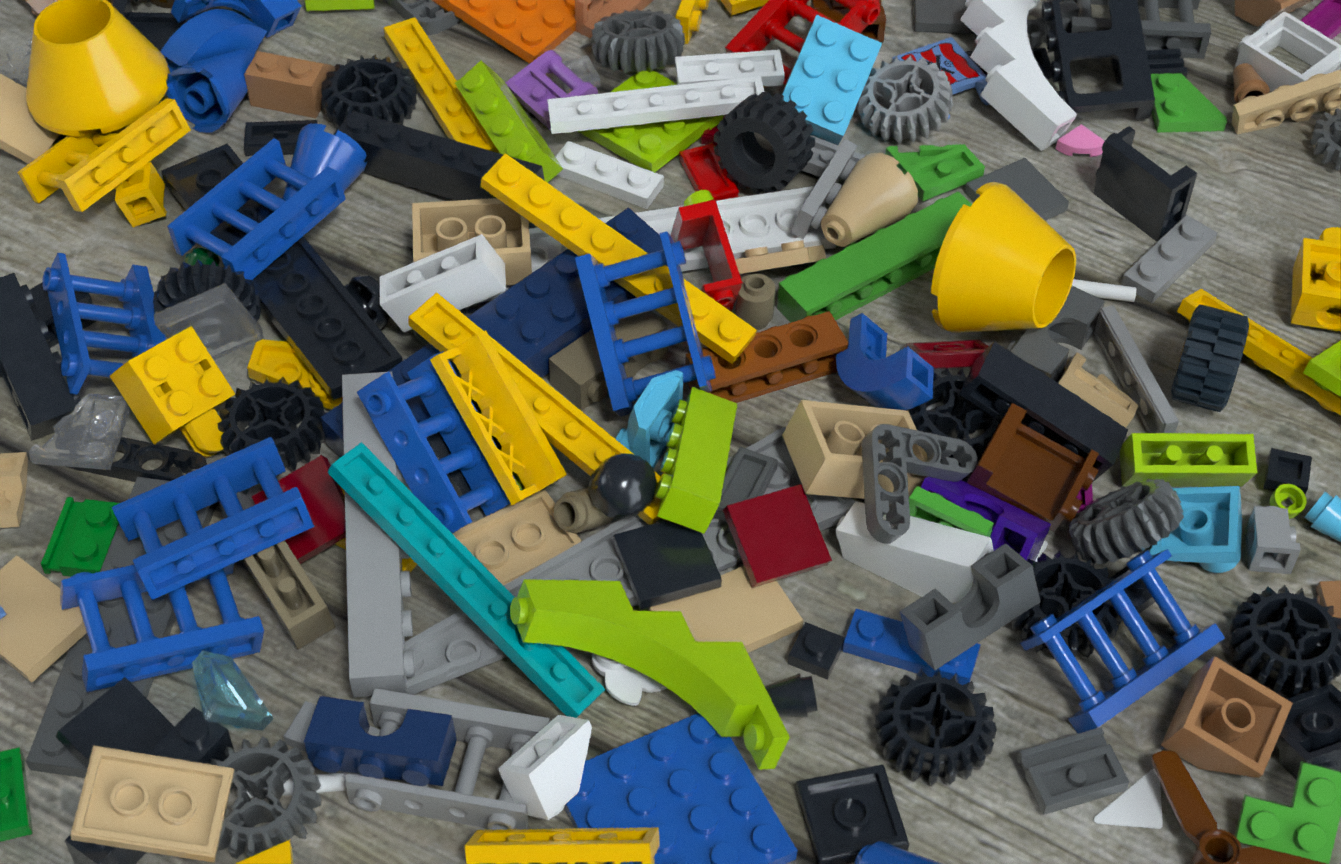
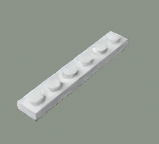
M761 76L547 99L551 133H571L575 131L727 115L748 96L755 93L759 95L761 92H764Z

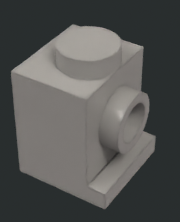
M1254 506L1245 528L1248 571L1291 574L1301 548L1300 543H1296L1295 526L1289 525L1288 509L1276 506Z

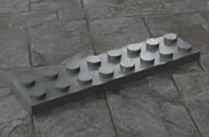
M137 477L129 499L169 481ZM217 502L196 511L203 528L209 526ZM180 519L156 529L162 546L187 536ZM119 524L100 572L134 565L133 559L146 554L140 537L128 541ZM148 592L141 593L154 637L163 638L170 636L176 617L168 593L153 600ZM123 597L97 602L110 647L119 648L136 644L137 640ZM87 633L69 649L26 759L29 770L85 778L87 768L55 736L59 729L111 688L86 692L82 679L83 656L93 652ZM154 677L131 683L147 698Z

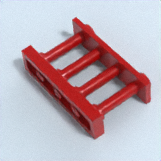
M769 0L725 46L726 53L762 51L774 40H778L800 53L805 40L784 28L793 17L797 16L812 24L816 15H819L861 33L867 25L873 24L878 18L881 11L879 0H834L850 9L838 23L808 6L806 3L809 0ZM783 64L785 74L783 83L785 88L792 69Z

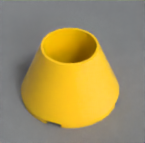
M58 0L46 7L34 22L26 103L34 120L49 131L68 136H81L80 131L100 129L102 134L109 133L132 124L158 105L168 89L166 81L168 74H170L169 67L163 54L107 0Z
M999 182L987 183L976 190V194L980 196L971 207L963 204L944 238L935 264L931 285V294L938 296V310H932L933 318L941 329L952 333L1044 328L1056 318L1069 295L1076 270L1075 250L1009 186Z

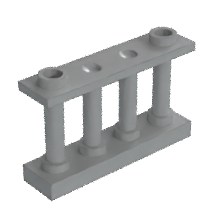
M378 688L374 689L370 707L374 726L381 728L379 736L395 732L402 725L407 709L452 715L457 741L467 742L468 746L455 792L428 788L429 784L417 786L384 780V777L377 779L347 773L345 786L349 804H354L365 811L373 812L382 809L483 827L489 830L528 829L527 805L514 803L505 783H503L499 800L473 796L486 748L496 747L511 750V756H513L550 722L549 718Z

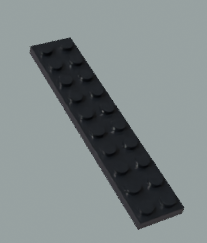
M224 144L161 170L164 183L185 210H187L240 167L243 162L228 144ZM252 199L237 210L258 223H261L274 212ZM225 221L210 232V234L232 246L247 235ZM304 236L253 279L254 287L259 291L260 307L333 401L343 397L342 375L387 372L403 361L400 353Z

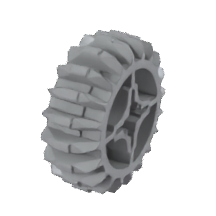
M911 55L906 61H900L896 56L894 62L890 64L882 60L880 69H871L857 103L858 114H860L865 128H870L873 136L881 134L885 142L894 137L898 144L904 138H909L914 144L916 136L921 135L928 139L929 130L939 132L941 123L947 122L949 112L953 106L952 86L950 81H948L945 71H939L936 63L928 65L924 57L915 62Z

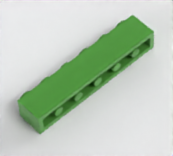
M957 191L946 198L936 200L932 205L916 213L907 215L903 220L887 228L879 229L866 239L858 243H852L844 250L826 259L817 261L813 266L797 274L789 275L779 283L777 309L790 323L807 316H815L828 311L831 312L836 321L933 270L944 238L955 216L963 204L970 207L972 204Z

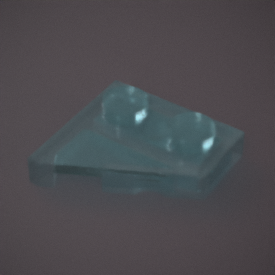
M202 651L192 662L203 715L207 721L229 724L236 728L245 727L263 731L274 719L232 657Z

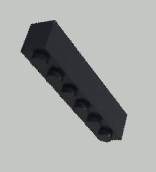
M355 111L337 129L355 140L365 151L367 156L364 162H367L363 173L456 201L496 198L480 187L481 178L496 164L503 154ZM511 157L544 180L543 167L541 165Z

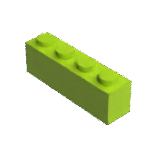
M482 60L455 83L500 154L504 155L506 153L510 157L541 165L543 167L544 180L547 183L563 170L505 81Z
M695 387L691 388L686 401L678 400L671 418V422L674 424L666 441V446L669 448L666 451L660 471L664 473L655 491V497L661 499L658 517L705 534L721 500L737 403Z

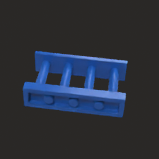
M274 138L167 227L177 254L183 256L193 246L199 244L220 256L224 267L230 264L232 272L244 271L245 279L253 280L346 200L338 171L327 166L313 179L286 166L280 142ZM277 177L300 190L285 201L263 188ZM252 199L274 212L261 223H258L237 210ZM225 221L247 235L232 246L210 234V232Z
M667 231L659 233L663 245V250L608 266H605L604 263L598 264L591 254L575 258L612 408L620 417L631 414L634 407L633 401L639 399V396L654 377L677 370L683 373V383L697 380L699 388L706 392H712L710 380L716 379L710 355L703 356L680 267L686 264L683 247L680 241L674 242ZM668 265L673 288L616 304L613 300L608 302L604 287L610 286V281ZM678 303L683 326L626 342L623 339L617 340L614 325L619 324V319ZM688 342L693 364L634 380L633 377L627 378L623 363L629 362V357Z
M57 253L52 266L45 269L42 285L43 289L48 292L62 355L61 372L67 378L70 394L79 393L87 375L110 378L112 373L125 364L90 359L87 347L130 352L133 357H136L166 340L162 323L155 320L154 291L147 266L132 264L126 278L120 282L71 275L66 254ZM74 291L118 297L124 309L76 302ZM81 319L123 324L126 329H129L131 337L85 331L82 328Z
M437 353L407 372L411 381L397 386L390 372H387L358 390L357 394L411 492L453 534L472 522L467 511L480 505L485 515L488 516L511 503L430 359L440 354ZM418 395L431 416L421 422L416 421L406 403V400ZM438 432L442 435L451 452L450 455L439 460L426 437ZM457 469L461 470L472 490L461 496L457 495L447 474Z
M272 437L112 507L127 540L131 541L140 537L146 554L133 559V562L152 600L314 527L298 488L294 487L283 492L276 478L277 475L286 472V469ZM260 483L268 500L243 510L236 493ZM220 501L227 518L203 528L196 511ZM180 519L187 536L162 546L156 529Z
M1168 549L1155 555H1151L1149 550H1146L1126 562L1130 570L1057 619L1053 614L1041 619L1030 627L1034 634L1020 643L1025 651L1045 643L1081 699L1078 702L1081 710L1068 718L1077 734L1100 727L1225 638L1216 623L1200 629L1196 624L1191 625L1155 568L1172 557ZM1140 578L1176 633L1173 636L1176 643L1166 649L1165 645L1159 646L1124 591L1126 587ZM1107 600H1110L1145 655L1142 658L1145 665L1137 671L1133 667L1128 669L1092 610ZM1076 621L1113 677L1110 682L1114 687L1104 694L1101 690H1095L1060 634L1061 631Z
M235 563L195 580L209 579L223 624L204 629L198 627L185 587L182 586L168 593L181 633L163 638L154 637L141 593L148 591L135 565L97 573L81 572L68 579L61 580V608L64 610L79 606L93 651L91 654L83 656L82 679L86 692L112 687L124 677L130 682L259 653L264 635V628L260 617L248 619L240 617L226 577L227 574L233 573ZM123 597L137 643L114 648L110 647L97 602Z

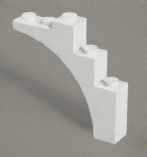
M967 0L965 3L967 9L960 20L977 35L975 40L977 46L970 58L988 73L985 79L988 83L980 96L1041 151L1063 137L1077 116V113L1057 94L1045 78L1031 50L1027 34L1028 13L1034 10L1041 0Z

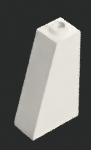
M855 501L846 516L840 518L836 527V537L840 544L843 559L921 597L936 588L952 604L962 600L972 587L973 573L971 565L994 551L990 537L910 516V527L904 535L892 543H881L874 539L867 529L865 503Z

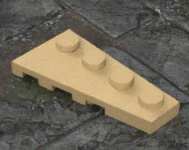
M1341 69L1328 74L1320 73L1313 75L1307 81L1292 86L1282 85L1273 92L1258 97L1249 96L1242 99L1239 103L1234 104L1232 125L1236 134L1277 127L1286 118H1291L1296 123L1307 121L1314 113L1321 111L1334 115L1335 109L1339 108L1341 110Z

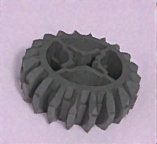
M638 9L635 11L624 10L623 13H612L610 17L605 16L601 18V21L594 24L591 37V48L593 49L595 61L601 63L602 67H611L613 71L624 70L625 73L636 71L638 74L640 71L652 72L653 69H664L666 65L674 64L675 57H681L683 45L685 44L680 20L674 18L671 14H664L662 11L652 12L650 9L646 11H639Z
M1147 479L1144 482L1136 481L1132 485L1122 486L1120 489L1109 492L1102 498H1097L1094 503L1085 506L1082 512L1075 515L1069 524V533L1072 537L1071 542L1083 560L1088 561L1093 558L1094 564H1105L1108 561L1116 562L1124 557L1129 558L1137 552H1143L1144 549L1152 545H1157L1159 540L1168 537L1171 531L1177 529L1180 525L1179 523L1184 518L1180 504L1181 501L1170 483L1162 479Z
M262 736L257 747H252L248 740L243 739L242 750L236 753L232 748L226 746L225 755L227 759L223 762L211 758L210 765L234 768L231 789L233 788L238 795L236 801L231 806L233 811L227 818L224 817L218 850L222 851L228 847L231 857L236 859L246 850V855L249 858L260 853L262 850H267L290 840L294 835L298 838L306 839L308 833L303 824L316 823L318 817L313 809L321 806L322 799L320 794L316 792L321 787L318 776L312 775L315 771L313 764L308 759L303 760L301 750L294 747L288 751L286 742L281 739L271 748L269 740ZM292 779L294 782V792L291 802L285 810L279 800L286 791L283 785L287 780ZM248 793L254 797L252 800L250 799ZM267 797L270 804H268L263 799ZM269 822L266 825L255 827L259 823Z

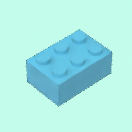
M816 15L782 95L784 96V101H794L797 104L795 108L799 112L802 110L805 112L807 117L804 120L807 124H812L814 130L810 135L839 145L882 43L819 15Z

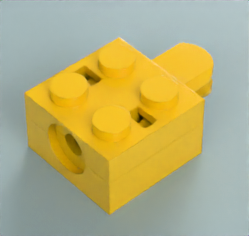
M1340 227L1325 229L1320 235L1319 240L1303 238L1292 273L1291 324L1341 331Z
M192 326L132 358L110 375V378L153 444L180 430L193 451L202 454L205 458L212 457L224 449L220 443L221 435L224 432L219 431L217 424L222 419L215 408L233 397L235 392Z

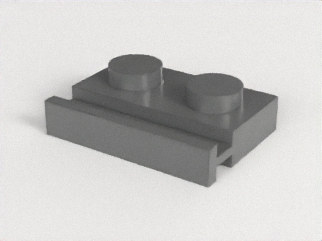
M1102 727L1019 751L1017 762L1019 765H1022L1026 773L1025 778L1043 815L1127 790L1130 781L1111 745L1106 743Z

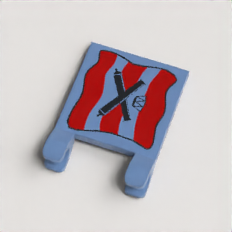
M952 37L897 56L900 61H906L911 55L915 62L924 57L928 65L936 63L939 71H945L948 81H950L953 95L975 87L981 101L985 105H990L980 96L988 83L985 81L986 75Z

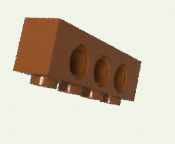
M828 311L756 333L754 339L733 364L710 348H702L703 356L710 355L716 374V379L710 380L712 392L708 393L738 403L838 372L836 355L848 349V341L831 312ZM690 353L685 354V366L693 364ZM697 380L686 382L690 390L692 387L700 389Z

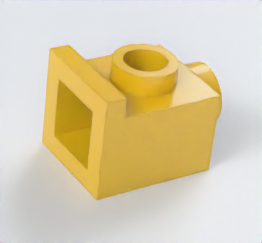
M151 162L146 163L142 168L116 186L115 202L132 227L167 215V211L163 206L165 183Z

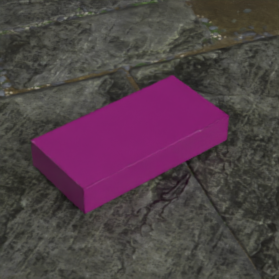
M1323 0L1300 21L1331 40L1334 39L1341 32V0Z

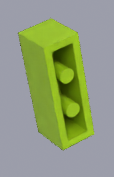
M1132 433L1123 442L1119 452L1122 486L1132 485L1136 481L1144 482L1147 479H1162L1165 482H1169L1171 487H1242L1257 474L1253 434Z

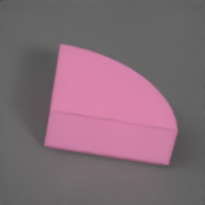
M1081 124L1058 139L1055 149L1068 156L1077 153L1090 154L1089 157H1096L1103 153L1102 145L1104 140Z

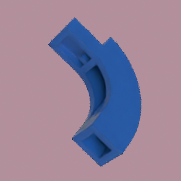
M175 0L171 13L178 22H181L212 7L233 8L244 13L255 24L266 30L265 37L268 38L292 26L301 9V5L297 0Z
M227 9L209 10L193 17L170 37L161 50V53L168 58L166 62L170 74H168L166 83L171 82L172 76L170 75L172 71L188 63L236 49H246L254 55L267 31L246 17Z
M863 313L850 319L848 349L836 355L837 371L846 386L877 408L908 410L933 399V366L908 346L886 357L888 333Z

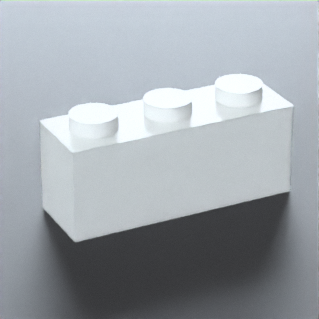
M482 234L380 276V305L403 332L412 330L408 325V317L436 292L456 309L461 310L506 291L505 263Z

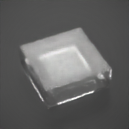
M588 56L562 62L584 82H590L595 87L600 86V76ZM560 80L567 94L573 91Z

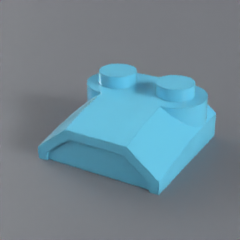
M675 370L652 378L632 409L627 429L622 428L616 437L617 441L634 455H638L646 460L653 469L667 449L666 441L674 424L671 422L675 406L679 399L683 400L682 372Z
M1240 487L1172 488L1176 491L1181 501L1180 504L1184 518L1179 523L1180 525L1177 529L1171 531L1168 537L1159 540L1157 545H1152L1150 554L1155 555L1168 549L1172 555L1168 561L1199 563L1203 569L1213 573H1223L1233 569L1238 564L1241 556L1242 509Z

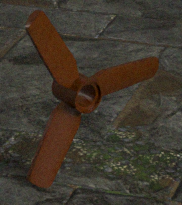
M1163 750L1152 756V764L1183 832L1197 846L1190 864H1326L1258 846L1242 848L1239 840L1232 833L1217 828V822L1179 755L1174 751ZM1208 855L1216 856L1224 863L1215 862Z

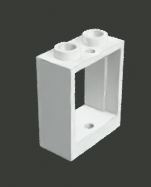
M1285 11L1273 20H1267L1251 36L1246 35L1237 47V53L1239 54L1235 67L1243 63L1250 64L1267 83L1272 92L1282 85L1292 86L1307 81L1313 75L1320 73L1328 74L1341 69V45ZM1280 46L1312 67L1303 74H1300L1268 53L1275 47Z

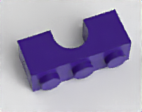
M926 477L921 488L931 493H937L947 501L968 511H974L983 518L993 522L990 538L994 551L1007 544L1026 561L1028 559L1036 560L1051 527L1050 523L962 480L952 482Z

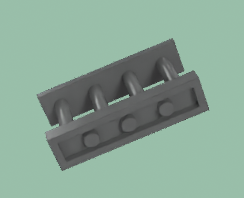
M1073 0L1080 9L1078 17L1071 18L1069 33L1103 31L1112 28L1110 18H1092L1091 4L1108 5L1107 0ZM1137 0L1138 7H1145L1146 20H1141L1146 50L1180 49L1182 53L1181 58H1205L1211 36L1210 23L1194 22L1193 9H1198L1200 0ZM1159 8L1179 9L1180 22L1160 21Z

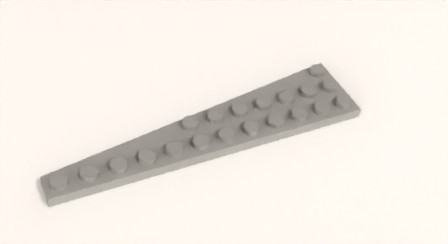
M784 427L746 448L778 460L777 470L764 495L802 484L782 436L785 431ZM735 455L728 458L726 471L729 468ZM806 494L820 531L837 525L840 518L846 516L855 503L849 497ZM627 515L507 583L504 587L514 597H517L523 579L620 581L631 606L638 605L613 544V535L649 524L638 515L634 517ZM660 517L655 523L665 521L666 519ZM713 517L705 534H702L720 572L743 561L728 523ZM460 610L405 641V650H413L415 676L406 677L407 694L414 695L508 656Z

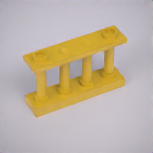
M166 98L138 120L121 129L102 134L100 129L80 131L81 136H66L17 173L35 203L42 202L60 188L63 190L74 211L83 212L146 163L190 132L191 129L175 99Z

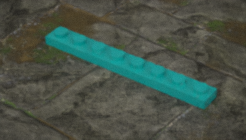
M362 442L332 463L327 473L566 716L577 718L606 690L564 646L523 643L516 624H513L510 616L511 602L515 597Z

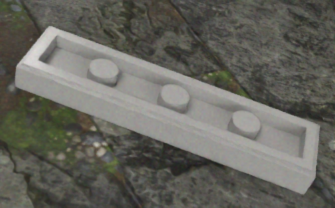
M1115 306L1102 307L1099 312L1094 335L1125 392L1138 404L1136 412L1147 432L1175 433L1179 420Z

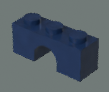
M324 696L319 697L304 739L308 759L312 762L313 767L328 773L344 771L377 779L384 777L404 780L409 784L425 786L427 784L444 785L457 741L452 715L407 709L402 725L395 732L385 736H374L368 734L370 726L364 702Z

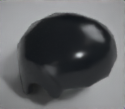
M363 274L352 277L349 284L345 285V288L379 329L385 327L390 320V316L380 305V280Z
M620 453L607 458L591 474L588 490L593 505L606 516L613 518L618 515H631L634 517L643 512L655 500V491L658 483L654 469L646 460L638 455Z

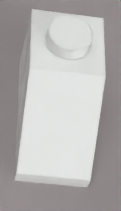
M557 715L498 768L514 803L527 805V815L549 820L562 812L565 804L579 792L592 731L589 720Z

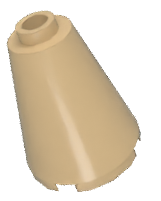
M869 153L855 164L821 220L823 234L829 242L841 247L848 246L875 233L879 229L904 219L911 213L918 203V190L911 174L907 172L904 175L896 166L900 163L899 161L883 153Z

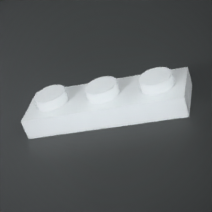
M780 50L675 57L677 85L761 76L763 86L784 85L785 74Z
M567 141L556 156V159L563 168L556 176L648 209L664 186L663 175Z

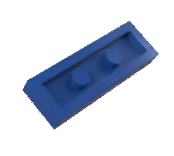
M855 609L844 641L843 652L914 673H918L922 669L928 677H933L934 672L937 670L929 666L909 646L902 621ZM975 644L941 666L939 669L942 673V678L950 679L957 672L958 683L964 685L970 682L981 644Z

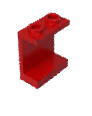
M716 200L679 207L670 236L674 242H681L683 250L703 247L714 282L704 284L701 291L732 312L742 286V280Z

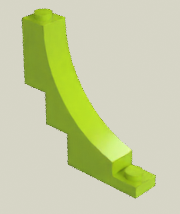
M523 579L517 597L513 598L510 606L511 620L513 624L517 625L523 643H542L570 647L591 652L631 667L656 680L690 704L711 724L721 737H743L745 746L750 751L759 770L775 769L790 736L743 642H695L681 611H634L620 581Z

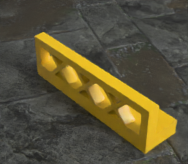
M486 331L480 332L458 347L440 353L430 359L512 506L567 475ZM448 361H454L461 374V378L455 375ZM471 399L477 402L481 409V414L476 412ZM492 435L498 439L502 446V451L495 446ZM512 472L518 475L525 487L524 490H520L512 476Z
M659 828L477 830L465 844L466 864H574L575 862H587L588 864L642 862V864H654V855L660 846Z

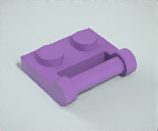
M553 50L546 51L505 82L517 101L549 130L551 125L547 99L598 94V89L594 85L581 80L562 63V58ZM545 74H555L573 91L566 94Z

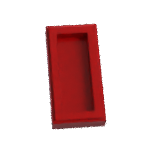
M713 143L679 151V161L695 192L708 190L716 201L739 197V190L734 181H731L726 176L729 174L725 168L721 169L718 164L721 158L715 155Z

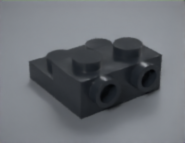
M1329 684L1288 698L1287 700L1293 704L1276 742V746L1280 749L1279 763L1296 780L1301 761L1341 771V692L1333 684Z

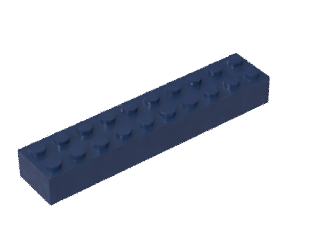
M629 207L605 223L648 254L663 250L660 235ZM569 249L467 317L541 378L550 372L549 358L593 329L575 258L579 256ZM610 281V286L604 287L608 302L613 300L616 304L637 298L615 281ZM429 343L387 372L393 373V379L397 386L411 381L407 374L408 371L434 354L440 353V351ZM450 360V363L453 369L455 370L457 376L461 378V374L458 368ZM419 395L406 400L417 422L431 417ZM343 402L321 416L326 444L339 457L344 455Z

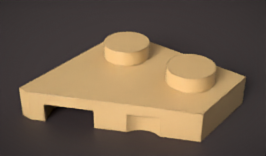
M804 240L781 244V252L768 254L767 246L745 250L746 257L735 259L739 274L826 259L825 248L823 245L805 247Z
M1076 352L1058 383L1126 428L1133 419L1138 404L1127 394L1119 390L1104 374H1100L1096 378L1085 371L1082 365L1087 359Z

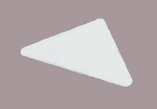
M1155 769L1150 770L1096 815L1094 822L1105 825L1161 829L1163 826L1160 780Z

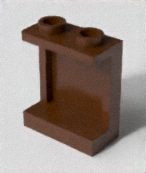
M1012 403L997 426L967 483L1050 523L1051 527L1049 530L1055 532L1063 520L1070 523L1078 512L1083 501L1076 497L1080 489L1087 491L1094 481L1099 470L1093 467V464L1099 453L1091 449L1086 457H1081L1020 422L1026 410Z

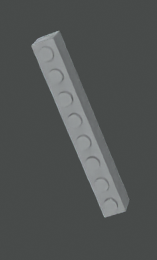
M387 372L342 375L344 454L362 442L403 484H407L357 394L358 390ZM345 491L349 680L353 697L372 696L375 688L407 693L406 677L415 676L413 650H405V637L413 636L412 611L404 610L403 597H411L410 571H402V559L410 557Z

